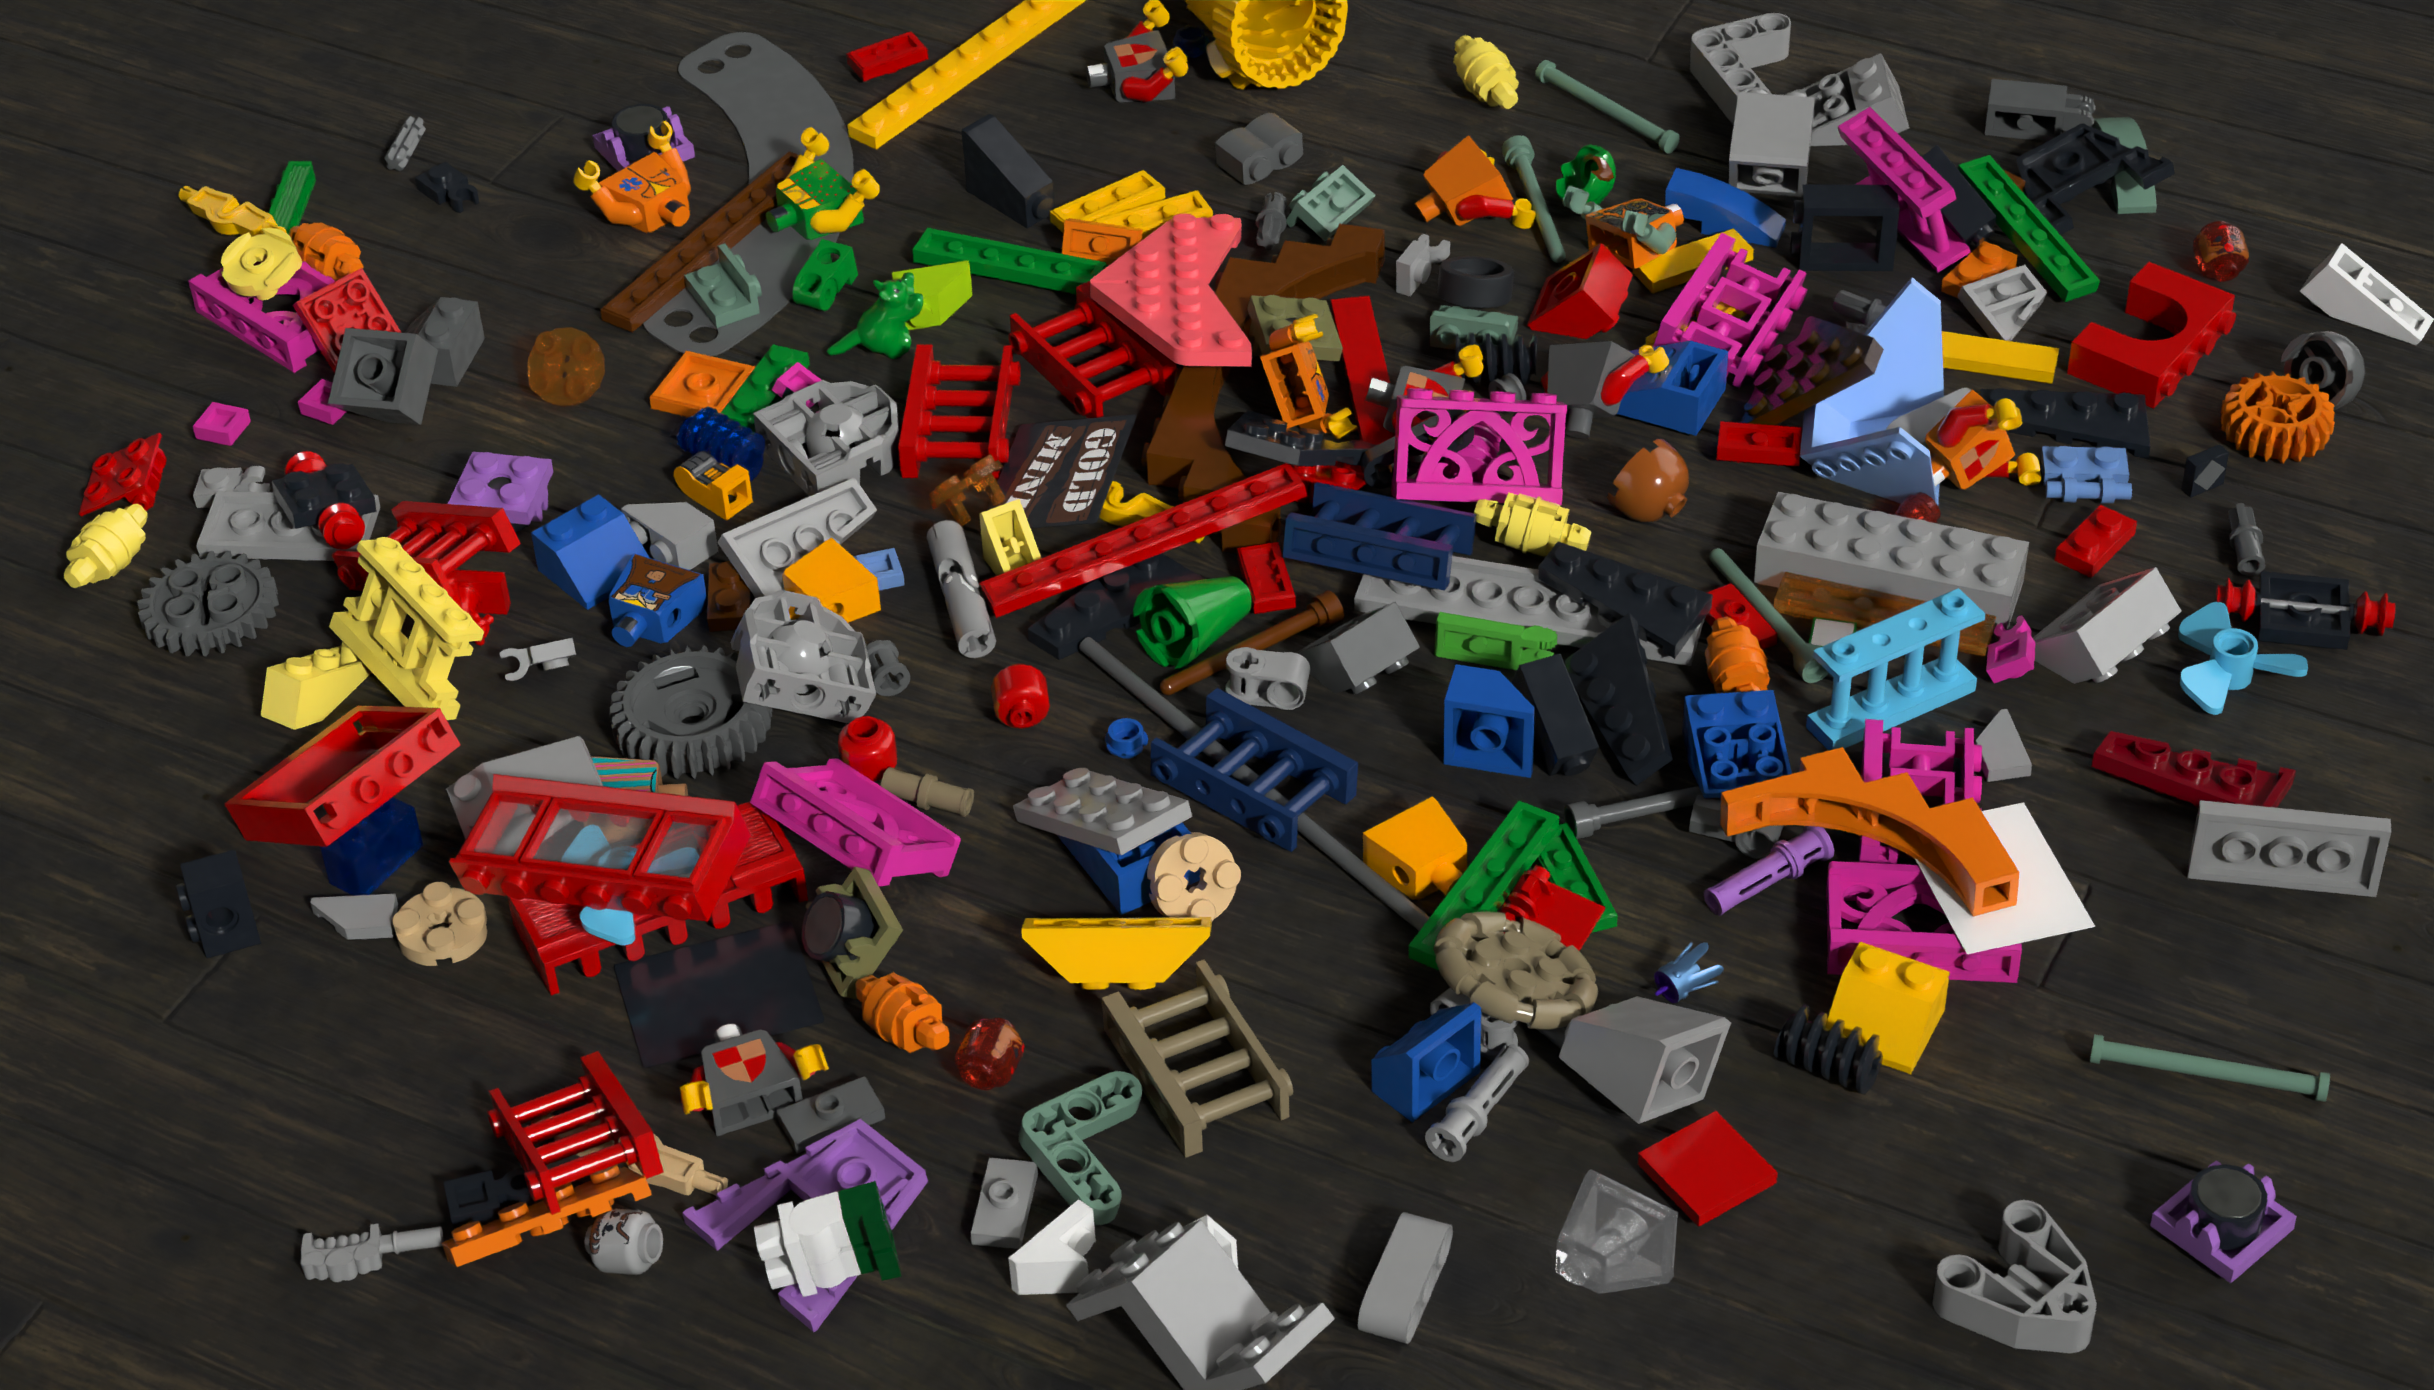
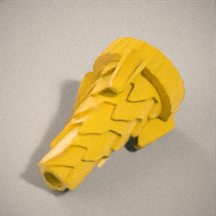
M1184 0L1188 4L1186 8L1193 12L1216 38V40L1206 46L1210 65L1219 77H1228L1231 83L1239 89H1244L1251 83L1258 87L1262 85L1268 88L1284 89L1287 86L1294 87L1300 85L1305 80H1310L1318 71L1323 70L1328 64L1329 59L1335 55L1338 50L1337 46L1342 41L1345 33L1348 10L1347 0Z

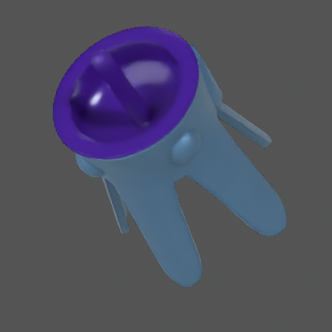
M1691 941L1675 961H1670L1659 968L1654 974L1655 983L1658 988L1655 995L1662 994L1669 1002L1675 1004L1682 998H1686L1691 991L1719 983L1716 980L1710 979L1723 972L1724 968L1721 965H1714L1700 971V967L1696 963L1708 951V943L1703 942L1690 951L1693 944Z

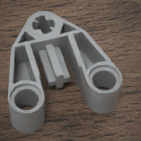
M2019 1200L2012 1202L2004 1210L1998 1250L2000 1256L2011 1265L2006 1277L2003 1278L1997 1273H1992L1979 1262L1965 1255H1950L1942 1259L1938 1264L1932 1304L1935 1312L1940 1317L2016 1349L2076 1353L2085 1349L2090 1343L2097 1303L2086 1260L2041 1205L2033 1201Z

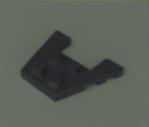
M2084 123L2016 158L2021 178L2025 180L2024 188L2027 198L2060 235L2074 228L2071 216L2060 204L2071 201L2076 195L2095 185L2106 182L2110 177L2119 172L2126 171L2144 190L2175 174L2173 162L2165 157H2162L2160 160L2149 156L2148 150L2139 146L2131 149L2121 145L2119 138Z
M1246 411L1228 429L1225 442L1227 447L1296 466L1335 465L1336 461L1350 465H1360L1361 458L1365 452L1377 446L1376 444L1361 440L1342 443L1332 442L1323 439L1324 433L1314 429L1300 428L1299 432L1288 430V423L1281 421L1282 419L1254 411Z

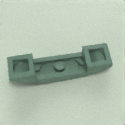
M2131 117L2093 118L2094 124L2091 127L2119 138L2121 145L2131 149L2139 146L2147 150L2142 132L2138 124ZM2121 171L2112 176L2111 194L2117 214L2156 213L2155 185L2144 190L2126 171Z

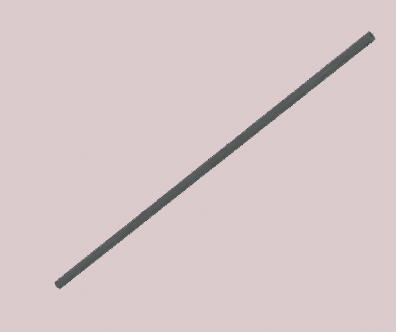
M1087 637L1080 643L1079 649L1082 653L1187 740L1202 729L1094 639ZM1216 740L1202 751L1216 764L1230 753ZM1245 764L1231 775L1235 780L1247 787L1260 777ZM1274 788L1265 795L1282 806L1289 801ZM1305 813L1298 817L1297 831L1417 931L1422 929L1430 918L1425 912ZM1565 1028L1537 1029L1553 1044L1562 1049L1565 1040Z

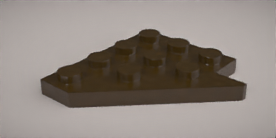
M1813 316L1806 318L1802 331L1796 340L1785 346L1779 344L1765 355L1764 366L1754 382L1755 388L1751 398L1744 406L1745 412L1740 423L1776 425L1874 375L1884 349L1871 336Z

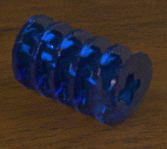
M708 406L700 409L694 416L686 419L679 429L677 440L683 450L690 452L692 455L699 451H706L718 463H722L729 468L738 464L749 471L750 482L759 474L764 461V437L759 433L752 432L746 426H741L738 421L729 419L727 415L718 413L715 408Z

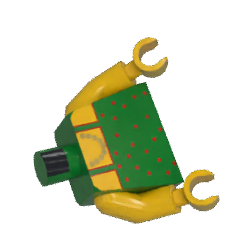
M812 127L805 129L801 135V142L807 149L804 155L799 154L788 176L777 185L778 207L768 211L766 219L770 228L775 233L791 226L805 239L813 240L831 233L843 232L847 228L863 223L862 208L865 206L863 200L875 198L879 194L880 187L873 179V176L865 169L859 170L853 176L851 184L824 160L813 161L815 156H821L828 151L829 142L822 133L818 134Z

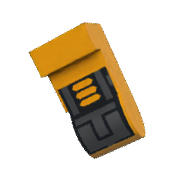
M699 451L674 470L675 481L684 494L726 521L753 502L749 471L738 464L729 468L722 463H718L706 451ZM728 495L735 496L736 500L729 504Z

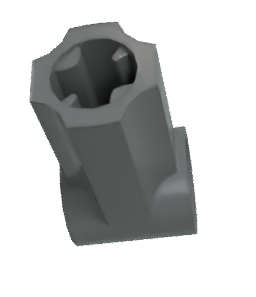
M1698 794L1693 805L1689 832L1735 842L1738 849L1746 856L1762 859L1770 854L1771 848L1778 842L1784 825L1767 826L1727 837L1720 825L1721 799L1704 798L1703 795Z

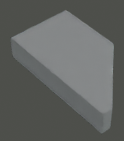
M2001 709L1975 740V745H1982L1981 769L1987 782L2031 776L2032 763L2008 709Z
M396 894L311 898L313 914L319 918L323 917L333 924L336 931L347 940L394 937L392 920L398 910Z

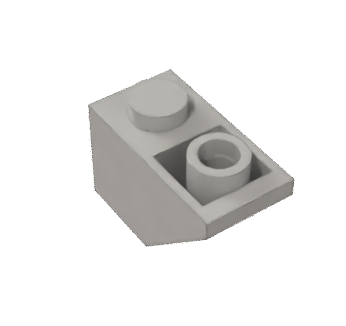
M687 502L627 504L621 508L622 513L625 515L645 551L655 560L691 570L718 552L714 520Z

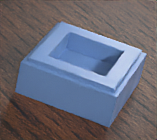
M895 548L854 556L856 560L877 577L879 591L905 585L904 574Z

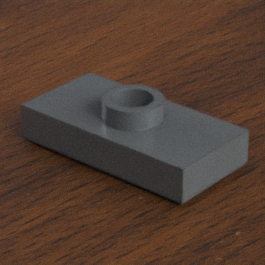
M865 1076L776 1110L778 1122L796 1154L805 1151V1147L859 1119L868 1125L885 1119L884 1107Z

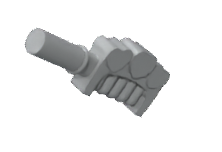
M371 1224L370 1233L363 1232L361 1236L351 1234L349 1238L346 1235L338 1236L337 1240L334 1237H328L325 1241L320 1238L314 1240L312 1233L303 1234L301 1266L304 1276L309 1280L314 1278L325 1280L328 1277L333 1282L352 1280L358 1273L363 1275L382 1268V1256L384 1253L395 1252L399 1254L404 1251L442 1246V1242H444L442 1228L440 1226L404 1232L394 1231L393 1234L381 1235L379 1225Z

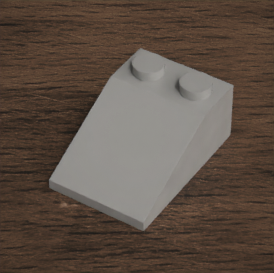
M577 736L482 763L468 774L459 778L446 790L466 839L492 793L493 774L603 786L584 740ZM517 804L519 809L494 854L514 856L535 817L529 805ZM559 809L541 845L575 822L567 809Z

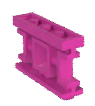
M1721 233L1661 321L1653 347L1694 341L1727 350V376L1729 373L1735 374L1733 385L1741 388L1748 376L1755 378L1764 360L1762 354H1767L1775 346L1779 336L1776 332L1784 333L1793 315L1791 309L1798 311L1803 303L1807 289L1802 287L1807 273L1799 270L1795 277L1792 278L1789 277L1791 270L1783 268L1778 277L1775 278L1746 265L1744 262L1748 251L1742 248L1738 253L1732 251L1736 239ZM1726 267L1729 268L1726 278L1721 277L1717 285L1714 287V285L1716 284V282L1718 281ZM1781 293H1784L1773 311L1768 312L1771 302L1775 303ZM1721 301L1752 315L1747 323L1716 309ZM1698 311L1699 315L1697 321H1692L1686 329V331L1684 332L1685 328L1687 327L1695 313ZM1752 337H1754L1743 357H1739L1742 346L1746 348Z
M1865 719L1861 778L1864 783L1882 778L1883 753H1889L1890 776L1908 772L1921 795L1943 797V805L1972 797L1976 803H1980L1982 776H1974V772H1980L1982 745H1974V728H1964L1963 739L1955 738L1954 731H1946L1944 746L1900 743L1901 728L1892 727L1891 734L1883 733V720ZM1954 758H1961L1960 787H1955V772H1952ZM1859 835V862L1897 864L1898 858L1915 859L1890 845L1880 846L1879 841Z

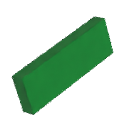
M1568 822L1559 824L1558 831L1534 861L1535 864L1545 868L1550 873L1549 882L1605 907L1604 913L1591 933L1617 927L1618 915Z

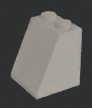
M1759 89L1738 92L1729 157L1730 185L1747 193L1801 197L1802 184H1807L1815 97H1807L1799 92L1776 95Z
M1636 996L1571 1019L1564 1033L1565 1040L1559 1058L1640 1124L1704 1099L1731 1022L1725 1017Z

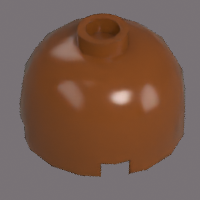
M1664 439L1654 440L1653 442L1658 447L1651 452L1645 448L1637 452L1613 482L1618 488L1616 495L1613 496L1608 493L1607 499L1609 503L1631 520L1653 522L1658 521L1665 515L1674 517L1687 502V498L1684 496L1689 485L1687 466L1677 450Z

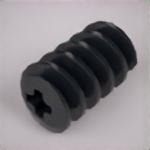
M1469 332L1465 343L1461 344L1457 333L1455 363L1461 362L1459 358L1461 349L1469 345H1478L1483 355V371L1479 376L1472 377L1475 384L1480 383L1485 372L1488 375L1489 382L1498 379L1500 373H1503V376L1508 373L1515 376L1519 374L1522 385L1527 386L1532 374L1536 376L1538 335H1533L1529 346H1525L1522 334H1517L1513 345H1509L1506 334H1501L1497 344L1493 345L1489 333L1484 334L1481 344H1477L1473 332ZM1465 373L1461 375L1462 378H1466Z
M1803 1004L1798 1012L1792 1014L1783 1025L1775 1044L1774 1056L1781 1058L1786 1055L1788 1062L1793 1065H1799L1804 1062L1806 1071L1812 1073L1821 1069L1823 1078L1834 1080L1838 1077L1840 1085L1846 1088L1856 1084L1858 1093L1865 1095L1875 1083L1882 1065L1883 1055L1878 1050L1879 1035L1873 1034L1863 1044L1861 1043L1862 1028L1856 1026L1848 1036H1844V1020L1838 1019L1828 1029L1826 1028L1827 1013L1820 1012L1813 1022L1809 1021L1810 1006Z

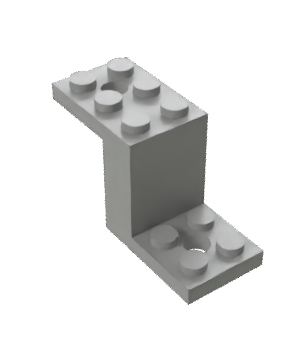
M1202 1220L1183 1227L1179 1222H1175L1160 1234L1154 1230L1138 1242L1134 1238L1127 1241L1110 1255L1114 1262L1104 1272L1100 1269L1091 1272L1076 1285L1080 1293L1066 1304L1077 1321L1122 1306L1184 1390H1244L1267 1383L1335 1319L1323 1302L1302 1308L1300 1304H1296L1280 1316L1276 1312L1270 1313Z

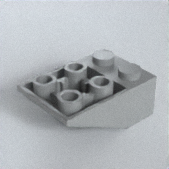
M1881 53L1871 58L1862 59L1854 66L1836 74L1827 75L1821 81L1801 90L1792 91L1803 93L1807 97H1815L1810 146L1848 145L1840 137L1837 126L1868 107H1871L1896 133L1909 129L1899 85Z

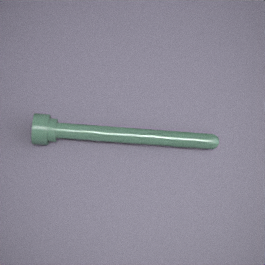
M1521 135L1510 137L1502 146L1505 162L1509 167L1518 172L1526 196L1532 205L1531 209L1536 213L1535 219L1551 260L1554 263H1561L1565 259V251L1531 166L1534 150L1530 140Z
M1713 549L1709 554L1711 563L1729 583H1732L1778 633L1777 637L1793 654L1795 671L1807 683H1815L1825 678L1829 672L1813 658V650L1821 646L1806 643L1722 549Z

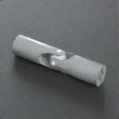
M949 520L938 522L928 530L927 541L941 589L945 596L959 651L966 657H983L995 647L996 639L985 601L978 589L979 582L964 531L957 522Z

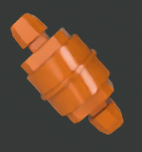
M303 223L290 229L289 236L295 244L302 261L307 262L313 269L323 275L330 276L334 281L360 268H364L359 259L361 251L358 245L341 230L324 223Z
M1730 617L1716 619L1712 625L1713 632L1706 638L1708 647L1705 650L1707 674L1711 683L1714 684L1716 693L1767 690L1770 680L1767 657L1760 648L1757 638L1751 634L1748 627L1743 625L1737 626L1736 622Z
M894 972L879 979L873 975H867L857 980L855 989L857 999L862 1002V1019L884 1041L890 1042L910 1053L923 1047L939 1050L948 1045L949 1030L942 1022V1005L919 983L911 982L906 977L897 975Z

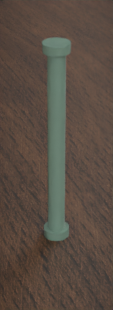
M1544 60L1538 65L1535 77L1542 83L1550 82L1659 144V149L1665 153L1673 152L1678 146L1680 136L1675 131H1665L1557 70L1555 64L1549 60Z
M2094 1034L2090 1063L2100 1064L2101 1059L2315 1095L2316 1101L2326 1102L2330 1073L2319 1072V1076L2104 1041L2103 1035Z

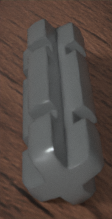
M412 116L406 118L384 157L387 162L386 167L389 170L396 169L401 171L405 168L408 159L426 130L423 126L424 120L418 117L415 119Z

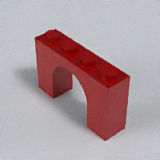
M2148 262L2130 281L2125 313L2160 326L2175 336L2163 340H2140L2090 322L2071 343L2067 374L2113 393L2145 394L2146 406L2154 409L2165 396L2170 397L2174 393L2178 382L2185 375L2189 376L2192 374L2198 360L2204 354L2209 355L2219 337L2222 334L2227 335L2231 331L2236 319V313L2232 311L2235 295Z

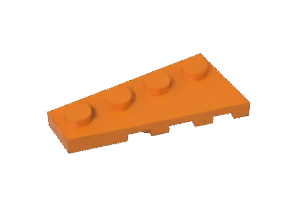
M617 1164L591 1174V1181L573 1188L572 1183H567L554 1188L561 1210L559 1213L551 1215L543 1201L529 1207L526 1202L516 1203L498 1212L500 1219L483 1226H481L480 1221H474L454 1229L451 1232L453 1238L442 1242V1246L448 1261L456 1267L462 1266L520 1244L523 1241L520 1233L529 1230L531 1236L546 1235L564 1228V1225L569 1222L567 1216L574 1213L577 1214V1217L588 1215L595 1217L611 1211V1205L615 1203L614 1199L632 1193L635 1201L652 1196L646 1177L626 1167L619 1169Z

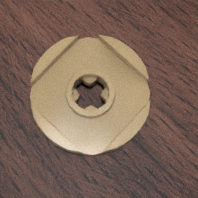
M1190 832L1191 834L1181 837L1176 835L1167 839L1155 851L1148 865L1147 879L1151 880L1150 889L1152 892L1149 896L1153 906L1166 918L1212 917L1213 921L1230 904L1236 886L1241 879L1240 867L1234 862L1230 850L1221 841L1206 834ZM1199 869L1200 881L1198 885L1186 890L1188 880L1184 877L1185 873L1188 870L1196 872Z
M434 882L427 885L423 893L408 900L393 916L392 920L402 954L409 960L425 966H437L436 959L451 957L452 963H456L470 957L483 945L488 932L486 927L487 916L483 902L471 892L459 888H450L445 882ZM441 923H449L450 925L447 928L439 926L438 928L433 929L434 926Z

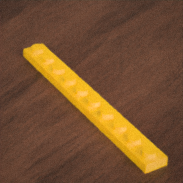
M1086 0L1023 1L849 123V137L874 149H878Z

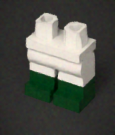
M876 1181L811 1198L799 1203L795 1208L792 1202L777 1205L780 1220L754 1227L757 1249L761 1260L765 1261L766 1272L772 1290L798 1283L802 1297L817 1294L816 1286L832 1288L840 1285L848 1277L878 1270L882 1281L902 1276L894 1236Z

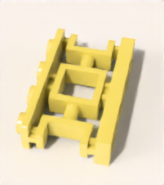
M388 537L359 541L357 551L361 555H359L357 562L369 573L362 595L360 597L345 598L343 605L348 611L334 612L329 627L405 707L440 708L446 720L456 719L461 706L455 700L459 691L447 678L454 658L471 656L474 648L469 642L481 641L484 631L472 619L471 615L464 611L448 595V592L440 587L425 572V569L402 548L398 541ZM406 614L415 621L409 639L401 632Z

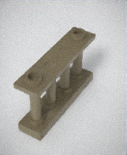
M1204 959L1196 962L1197 988L1139 1010L1135 1006L1129 1008L1119 991L1102 998L1103 1022L1106 1034L1132 1075L1140 1081L1144 1094L1185 1158L1203 1151L1202 1130L1206 1129L1207 1123L1268 1100L1280 1120L1289 1118V1096L1293 1095V1086L1289 1075L1283 1068L1277 1069L1231 1000L1224 978L1220 974L1214 975ZM1202 1005H1205L1214 1019L1160 1041H1157L1156 1038L1149 1039L1145 1033V1027ZM1224 1036L1235 1050L1232 1053L1180 1073L1175 1069L1170 1071L1165 1064L1166 1058ZM1244 1068L1248 1070L1256 1084L1199 1105L1197 1102L1190 1103L1185 1095V1091Z

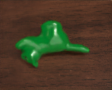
M904 273L901 279L887 280L885 282L873 280L874 286L879 291L878 300L862 314L857 322L856 329L830 346L827 353L830 356L843 354L857 344H861L872 352L885 354L890 359H896L906 354L911 346V337L905 323L919 315L923 306V295L914 292L913 273Z

